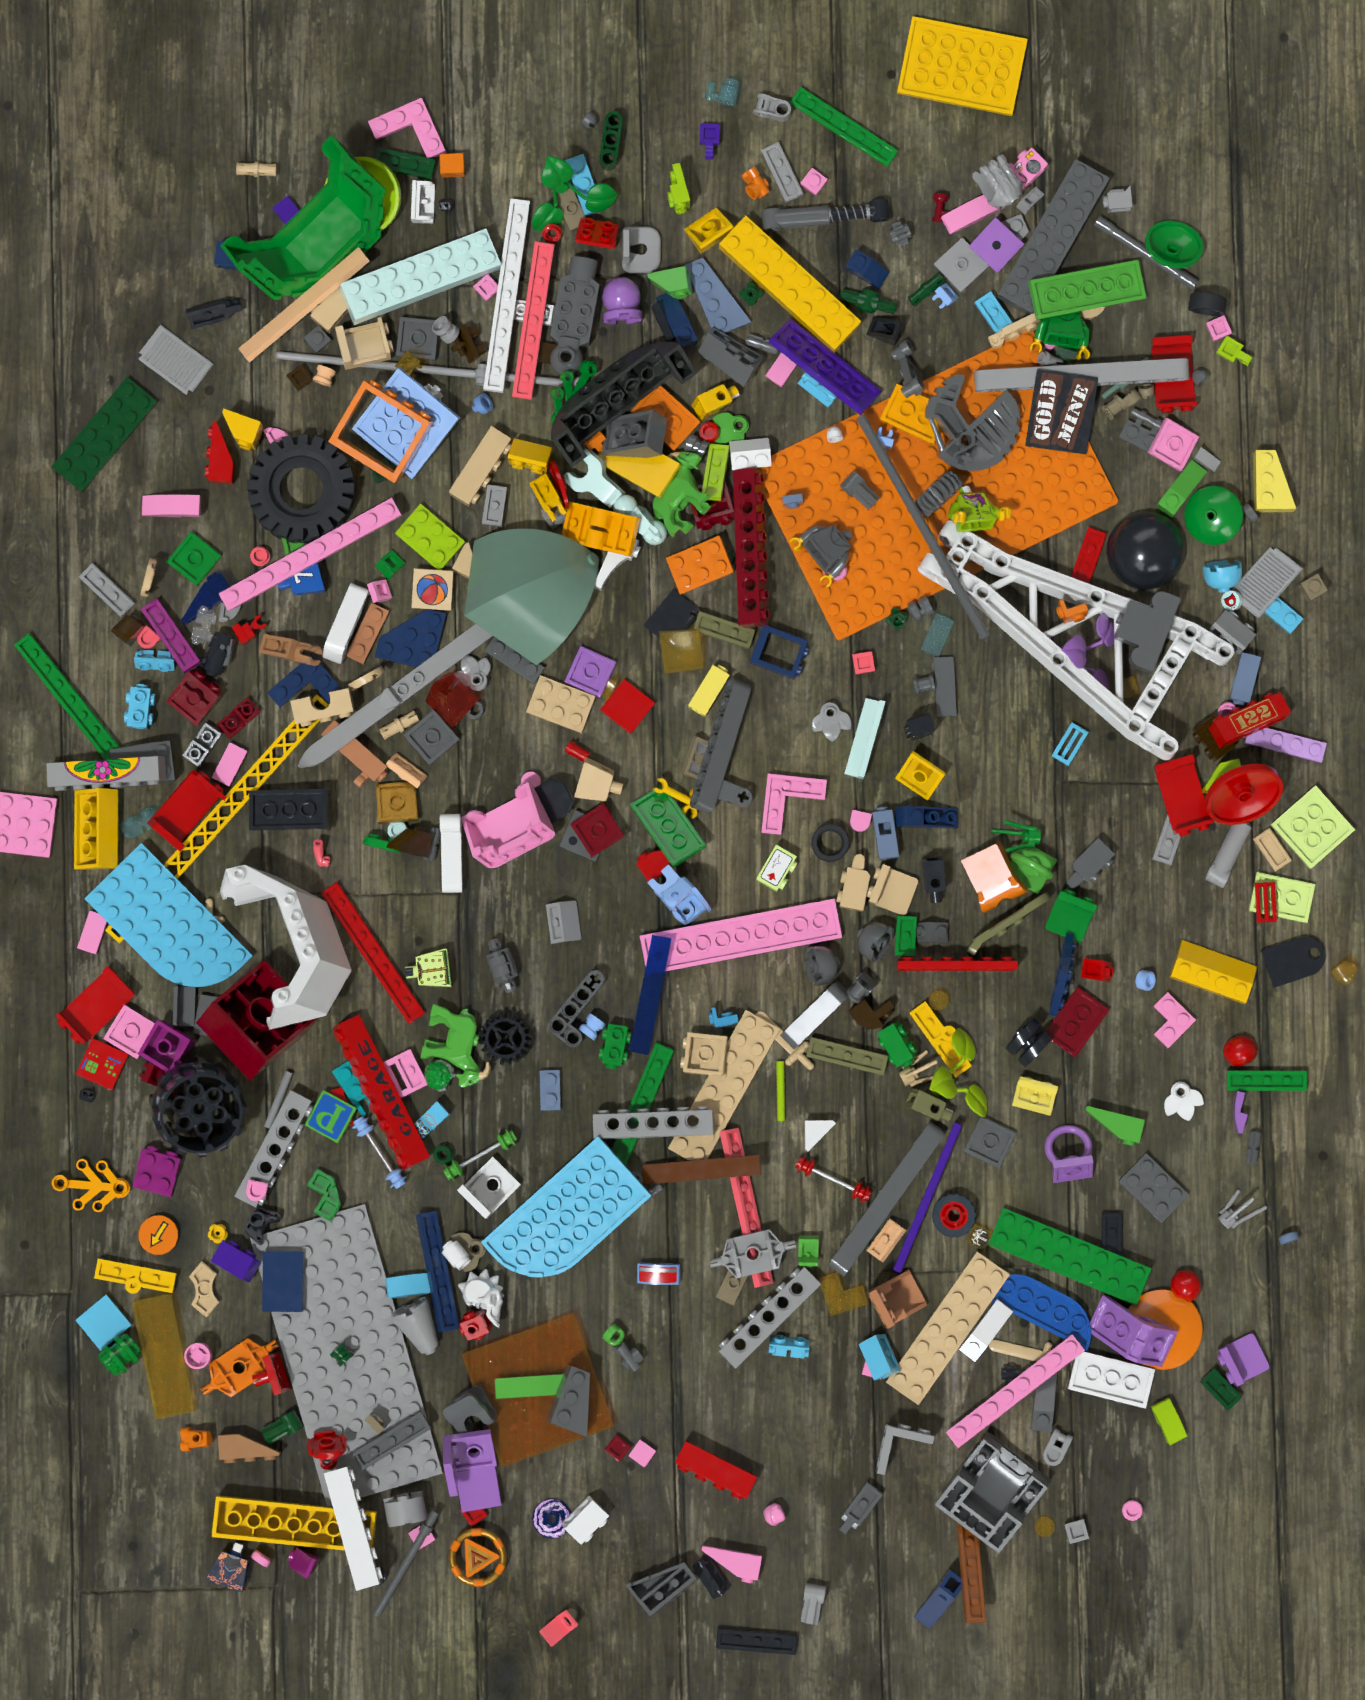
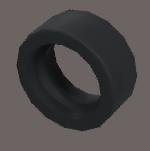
M1194 292L1190 294L1188 310L1202 315L1222 316L1225 314L1227 299L1217 294Z
M825 824L814 832L812 849L820 860L835 862L846 854L849 847V837L842 827L835 824ZM827 831H833L841 837V849L835 854L828 855L822 852L819 847V838Z

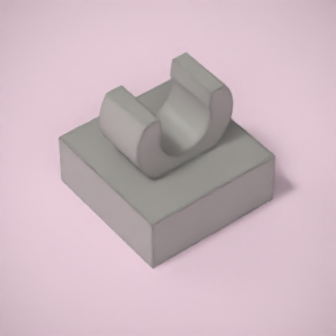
M558 506L551 509L556 516V520L553 522L544 509L541 510L542 517L552 530L561 524L566 517V514L560 513Z

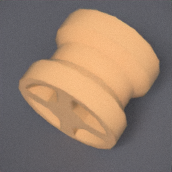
M318 365V372L313 377V381L331 387V379L335 376L336 371Z

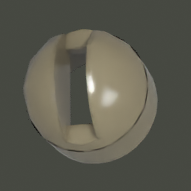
M1147 383L1138 386L1139 394L1143 399H1147V396L1149 398L1153 397V384Z

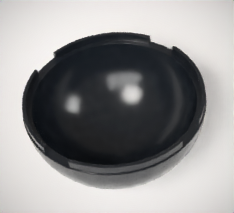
M1143 511L1128 515L1116 524L1109 535L1106 554L1112 572L1121 582L1135 589L1151 590L1166 585L1179 573L1184 562L1185 544L1180 530L1170 519L1159 513Z

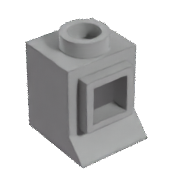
M1131 186L1126 191L1124 189L1110 190L1106 196H1103V207H1107V213L1131 211Z

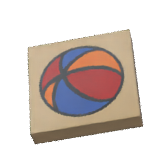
M414 568L412 608L451 610L454 571Z

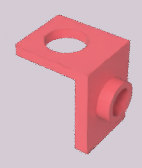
M565 1610L539 1632L552 1647L566 1634L575 1629L578 1623ZM565 1617L569 1619L571 1624L566 1621Z

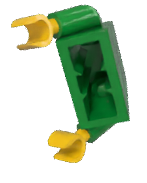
M1079 312L1041 319L1034 338H1036L1035 342L1030 345L1029 351H1032L1033 345H1037L1039 348L1037 354L1040 353L1042 350L1040 342L1043 340V344L1075 349H1080L1081 346V350L1076 353V358L1080 360L1081 352H1083L1085 360L1090 357V352L1087 350L1090 330L1081 319Z

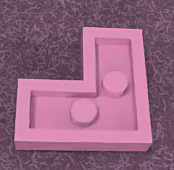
M1168 992L1153 1006L1167 1020L1153 1035L1168 1049L1196 1019Z

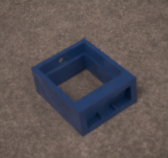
M763 626L749 664L794 680L795 675L800 676L803 665H800L802 657H807L810 647L807 646V640L769 626ZM769 633L801 645L792 671L759 660Z

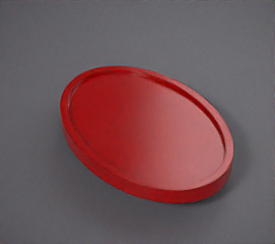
M552 460L549 461V467L553 483L562 500L563 507L567 510L569 509V503L566 494V482L564 477L560 475L555 461Z

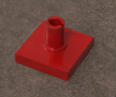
M280 1352L262 1357L266 1371L252 1375V1380L261 1378V1380L253 1382L254 1385L258 1387L270 1382L274 1396L292 1390Z

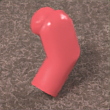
M316 839L313 842V850L317 865L328 867L330 865V857L324 856L323 841Z

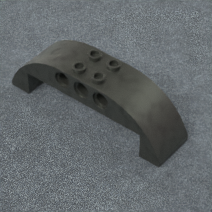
M659 342L634 350L614 362L566 401L552 424L551 439L569 466L573 468L587 457L581 447L582 444L672 376L678 382L684 384L696 375L697 371L677 342Z

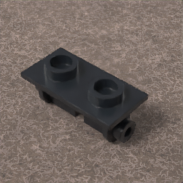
M709 1555L692 1565V1568L713 1600L730 1589Z

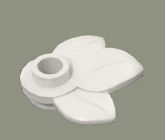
M1177 1082L1171 1088V1095L1165 1099L1164 1109L1167 1116L1177 1112L1183 1119L1189 1121L1194 1114V1106H1201L1204 1102L1202 1095L1198 1091L1190 1089L1189 1085L1185 1082ZM1179 1088H1182L1184 1090V1094L1182 1096L1177 1094V1090Z

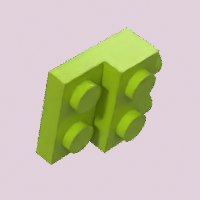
M677 163L672 165V171H670L672 185H670V192H667V199L670 208L674 207L676 215L686 213L687 209H690V198L681 165Z

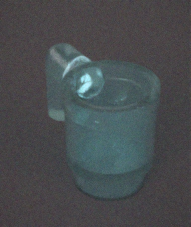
M725 78L721 84L719 94L714 93L716 83L708 82L705 98L726 106H736L740 82L735 79Z

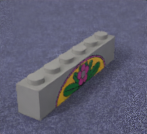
M164 756L46 763L47 786L55 787V791H66L67 787L73 786V790H83L86 785H92V789L104 788V784H110V787H122V783H129V786H141V782H147V785H159V781L166 780Z

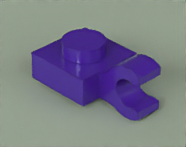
M700 124V145H705V159L713 160V145H719L720 124Z

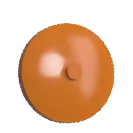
M1162 1289L1142 1294L1137 1306L1131 1304L1128 1307V1310L1133 1314L1146 1316L1178 1331L1162 1367L1143 1365L1159 1370L1173 1369L1186 1363L1195 1354L1202 1338V1321L1192 1302L1176 1298L1172 1291Z

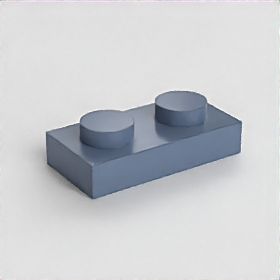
M560 1070L540 1071L541 1111L561 1110Z

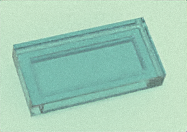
M936 613L921 650L939 657L954 621Z

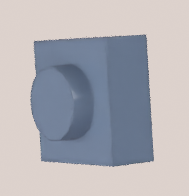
M802 494L782 496L783 507L787 506L788 509L799 508V505L803 504Z

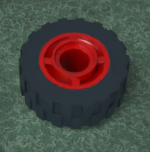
M953 1193L943 1196L936 1202L932 1211V1219L936 1229L943 1235L951 1238L961 1237L973 1228L976 1220V1211L974 1205L967 1197ZM951 1210H957L960 1213V1218L957 1221L949 1219L948 1213Z

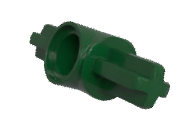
M842 289L839 296L841 301L857 304L856 308L859 311L874 314L876 310L894 314L897 303L880 299L879 293L862 289L860 293Z

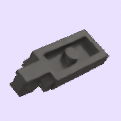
M866 1482L843 1513L844 1515L841 1519L844 1522L838 1530L846 1535L851 1527L856 1529L860 1526L883 1493Z

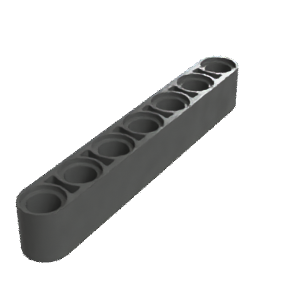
M733 678L729 679L725 686L690 799V807L708 814L714 810L751 691L749 684Z

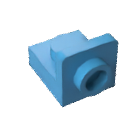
M713 1007L711 1008L712 1012L708 1013L710 1024H715V1028L739 1023L737 1014L733 1015L732 1012L723 1013L721 1018H717L716 1009Z

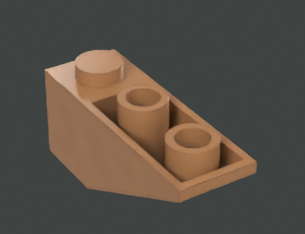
M240 1433L218 1435L219 1460H224V1463H235L238 1458H244V1462L256 1461V1457H264V1460H276V1456L281 1455V1451Z

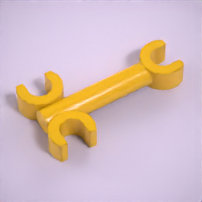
M657 779L658 782H661L662 788L653 787L652 790L656 793H666L687 804L681 810L685 814L688 809H691L690 818L694 819L697 816V809L690 807V799L694 788L690 790L689 796L669 787L666 780Z

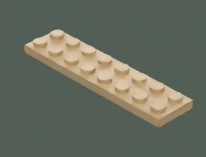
M745 1010L727 1042L723 1077L709 1075L689 1110L697 1111V1107L704 1106L709 1107V1110H713L714 1135L675 1136L668 1147L669 1150L689 1161L709 1158L721 1137L720 1132L725 1130L781 1029ZM691 1116L688 1119V1124L691 1127H695L699 1122L697 1116Z
M977 1251L898 1363L901 1371L889 1376L886 1383L919 1405L1010 1274Z

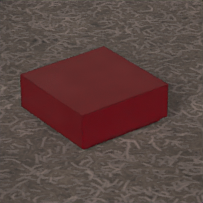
M616 1434L604 1450L620 1462L632 1446Z

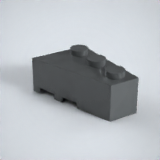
M715 327L708 332L698 350L705 359L711 361L743 387L754 376L764 357Z
M570 1365L566 1366L546 1422L587 1437L589 1372Z
M682 1563L625 1586L647 1614L653 1618L699 1579L686 1563Z

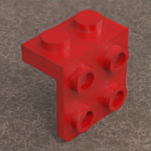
M580 218L575 242L609 249L616 248L619 224L609 221H597L592 218Z

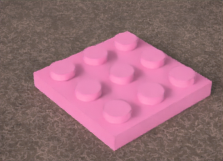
M0 792V852L50 858L58 799Z

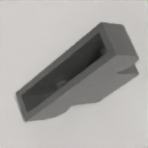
M1161 591L1152 596L1149 602L1150 607L1130 600L1126 604L1123 613L1119 612L1115 622L1118 624L1114 639L1136 647L1129 654L1128 658L1132 667L1149 674L1154 671L1181 598Z

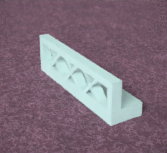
M865 698L845 775L864 779L885 701Z

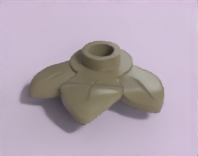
M467 1233L452 1235V1241H458L469 1254L471 1260L463 1268L464 1272L475 1269L479 1258L486 1252V1248L481 1243L482 1240L473 1239ZM478 1245L480 1247L479 1252L475 1253L472 1247Z

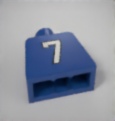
M318 563L278 584L280 590L291 588L294 596L326 592Z

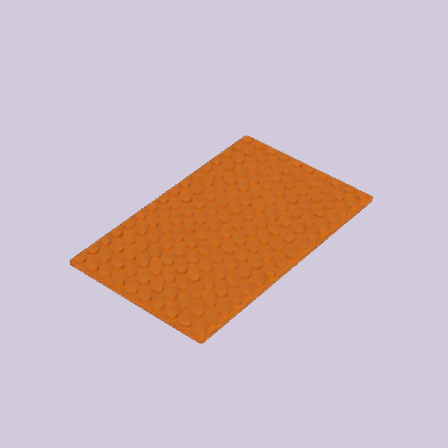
M1026 331L1020 334L1021 336L1018 339L1006 341L1003 347L985 350L922 381L925 390L920 395L928 399L930 396L936 397L938 393H935L934 390L937 387L943 388L945 386L942 384L943 381L956 374L965 376L956 407L967 424L970 425L1005 392H975L974 371L1042 367L1037 362V357L1040 354H1037L1038 346L1033 345L1032 351H1029L1030 345L1036 339L1034 338V332ZM1034 390L1008 391L1016 400L1020 414V421L1017 420V425L1020 427L1019 434H1015L1014 437L1016 443L1014 446L1011 445L1009 447L1010 453L1008 455L1004 454V459L1001 462L979 471H965L948 465L938 458L939 449L936 441L934 445H931L880 421L890 398L867 408L863 413L866 415L877 436L880 427H882L881 433L883 436H888L889 431H893L891 439H894L892 449L885 450L914 502L945 473L953 471L963 482L962 487L969 486L972 493H984L986 498L998 508L1009 507L1011 509L1010 519L1004 517V520L1000 521L997 518L992 529L971 531L1007 554L1015 555L1118 503V498L1089 441L1087 454L1025 446ZM858 413L831 426L841 429L843 435L841 441L835 443L828 442L827 431L829 428L771 455V466L757 468L764 474L763 492L835 638L839 641L889 617L891 609L894 607L901 611L908 607L907 604L917 602L923 596L928 598L946 589L918 571V567L925 555L932 552L859 425L857 418L860 415ZM941 429L939 434L945 445L949 439ZM963 435L961 443L964 446L967 444V438ZM852 471L858 473L865 480V484L880 497L869 510L840 487V484ZM959 490L929 517H924L945 556L948 555L951 549L946 547L938 538V534L946 521H953L948 517V512L951 504L960 495ZM802 494L803 504L799 505V508L788 509L787 506L783 507L782 496ZM812 526H826L827 528L835 526L840 533L847 529L852 534V539L848 541L851 547L848 550L849 558L846 564V576L840 581L832 580V585L829 588H825L830 583L829 579L825 578L820 583L821 577L825 576V574L802 545L801 550L794 551L793 548L797 547L799 542H794L790 545L792 538L799 539L800 535ZM967 541L962 542L965 546H971ZM953 557L955 561L961 562L960 558ZM968 560L963 569L974 575L984 570V567L973 560Z

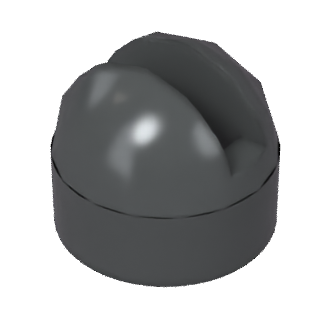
M590 111L580 123L586 128H594V125L597 124V117Z
M1197 369L1192 374V380L1197 386L1202 385L1209 378V374L1203 369Z

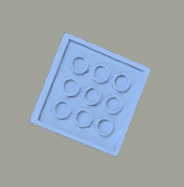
M398 368L382 389L393 391L398 395L397 398L402 402L404 400L409 401L414 405L415 410L426 412L431 416L430 419L434 421L405 471V474L413 479L460 417L402 368ZM376 396L352 429L393 464L398 466L422 424Z

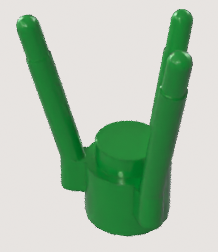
M1004 820V824L1025 830L1023 832L1001 829L991 830L992 833L1022 836V841L1026 842L1023 845L1006 848V852L1035 848V844H1039L1041 840V831L1036 826H1027L1013 821Z

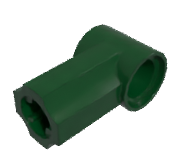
M293 1410L280 1417L276 1422L262 1428L261 1431L267 1443L270 1444L286 1435L289 1436L304 1428L296 1411Z

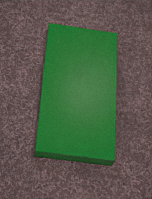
M652 790L630 804L631 809L673 868L706 848V844L672 796L666 793H656Z

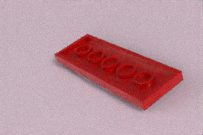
M901 957V961L896 963V971H1016L1018 969V961H1013V957H1001L1000 961H993V957H981L980 961H973V957H961L960 961H953V957H941L940 961H933V957H921L920 961H913V957Z

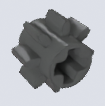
M900 221L892 223V229L888 230L892 243H898L899 247L908 244V238L912 236L907 223L903 225Z

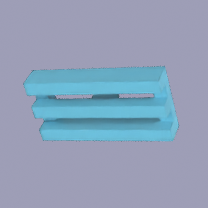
M1071 722L1051 757L1069 766L1089 732ZM1073 728L1076 729L1061 756L1057 755ZM1079 732L1083 733L1068 760L1064 759Z

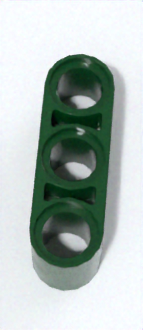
M617 111L608 112L604 122L599 158L601 167L607 171L613 170L618 161L623 120L621 114ZM617 118L619 123L613 126L609 124V120ZM614 137L617 141L615 144L609 145L606 143V139ZM606 156H611L614 161L606 164L603 162V159Z

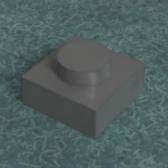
M319 325L304 337V340L316 354L332 342Z

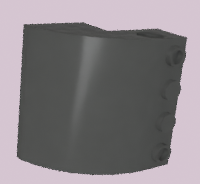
M987 1431L937 1499L935 1506L999 1554L1023 1524L1025 1516L1048 1489L1051 1479Z

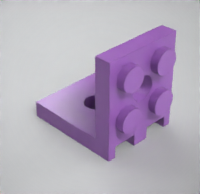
M491 1429L443 1436V1466L450 1497L458 1496L459 1471L497 1466ZM471 1448L479 1449L476 1453H471L469 1450Z

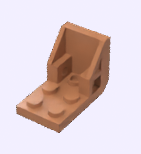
M909 1270L867 1292L887 1329L927 1306Z

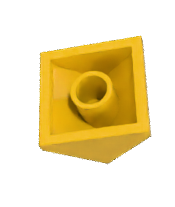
M714 208L686 227L684 231L699 253L703 254L722 241L734 227L717 208Z
M913 751L895 779L928 801L946 773Z

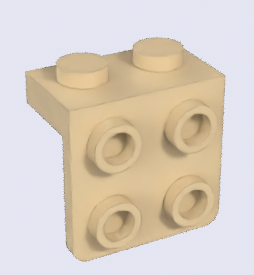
M885 864L881 868L877 867L874 875L877 881L874 887L870 886L866 896L870 898L868 903L902 916L906 915L918 880L890 869V866Z

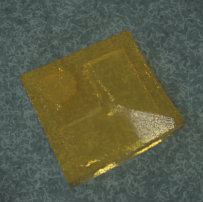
M699 629L659 631L665 674L704 668Z

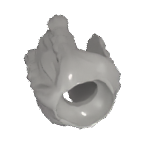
M1002 154L996 157L997 162L993 159L989 161L988 166L983 165L980 167V174L976 171L972 174L974 182L977 183L985 195L988 204L997 209H1004L1018 199L1019 196L1023 195V183L1013 173V169L1010 168L1009 163H1007L1005 156Z

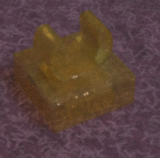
M406 351L395 367L402 368L410 376L415 377L416 375L412 371L416 366L421 369L422 365L419 364L420 361Z

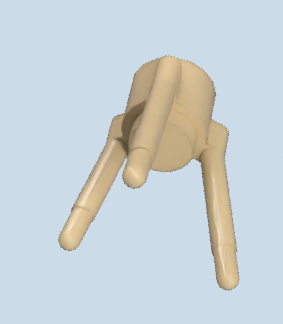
M925 1050L914 1059V1064L922 1059L928 1051ZM934 1060L916 1070L912 1067L914 1064L907 1068L903 1066V1070L899 1074L905 1086L910 1084L912 1087L919 1083L932 1081L933 1076L917 1079L919 1078L918 1073L932 1067L938 1061Z

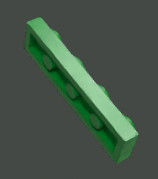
M1226 1071V1091H1307V1071Z

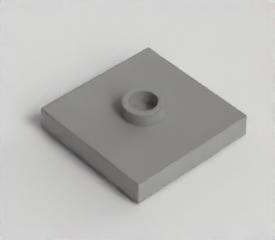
M963 238L934 263L937 270L959 293L964 291L989 267L986 262L968 247L969 244Z

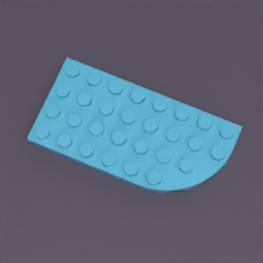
M142 843L84 898L155 971L174 983L189 987L214 985L234 975L253 957Z
M598 1136L481 1243L500 1264L513 1272L528 1277L557 1275L578 1263L649 1199L652 1194Z

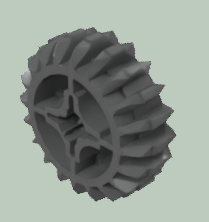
M953 471L945 473L915 501L921 514L924 517H929L960 490L963 482Z

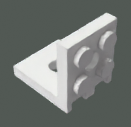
M492 1157L457 1191L487 1219L521 1184ZM490 1179L498 1181L499 1186L494 1191L489 1190L487 1187V1182Z

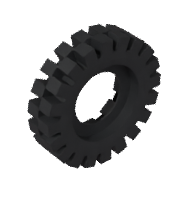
M298 434V437L292 438L291 435L282 437V441L278 443L273 441L267 445L268 449L265 452L261 451L258 454L255 465L252 464L249 471L250 478L247 480V491L253 513L266 531L269 530L273 536L279 539L284 538L287 542L297 544V541H302L303 544H306L340 527L343 520L346 521L351 513V506H354L355 480L347 459L343 453L338 451L336 446L330 442L329 444L326 443L323 438L318 436L311 438L308 434ZM295 468L313 470L318 474L323 484L321 498L314 506L308 509H294L288 506L280 495V483L283 477Z

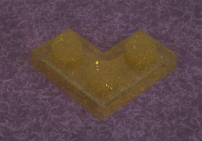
M838 1272L818 1278L830 1316L868 1305L863 1285L843 1291Z

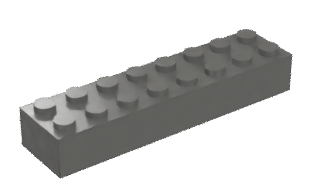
M1077 159L1074 160L998 293L997 299L1027 316L1034 313L1028 281L1055 276L1110 179L1109 177Z

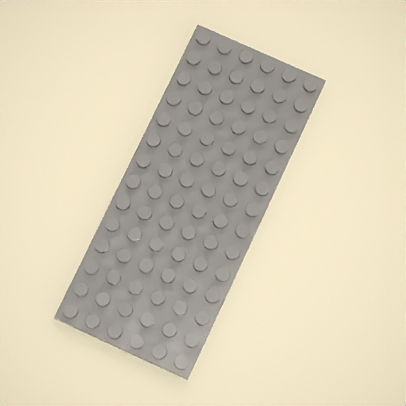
M363 1204L338 1212L332 1223L319 1217L263 1234L264 1243L262 1245L256 1244L250 1238L253 1251L257 1255L256 1259L261 1261L258 1268L262 1282L263 1251L303 1252V1312L271 1313L307 1438H313L314 1433L319 1431L333 1430L336 1435L341 1436L342 1433L347 1439V1450L337 1458L335 1468L324 1470L320 1467L319 1459L313 1457L327 1507L333 1506L324 1473L346 1466H349V1470L353 1469L356 1481H353L354 1488L359 1489L361 1497L442 1474L443 1471L431 1430L423 1433L363 1471L352 1455L355 1451L419 1412H422L428 1422L402 1330L391 1317L392 1312L396 1309L393 1298L388 1299L386 1274L366 1205ZM345 1342L348 1350L353 1351L355 1355L339 1367L337 1360L332 1358L330 1354ZM370 1414L373 1416L377 1414L385 1422L383 1424L385 1429L380 1434L365 1421ZM333 1459L323 1460V1462L330 1463Z

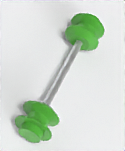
M505 1129L506 1133L504 1135L498 1133V1143L460 1165L453 1159L452 1165L447 1166L444 1164L446 1168L443 1169V1172L447 1179L450 1180L452 1178L455 1181V1176L463 1177L462 1167L500 1145L507 1151L508 1145L513 1144L516 1146L515 1141H517V1138L513 1131L510 1130L508 1132Z

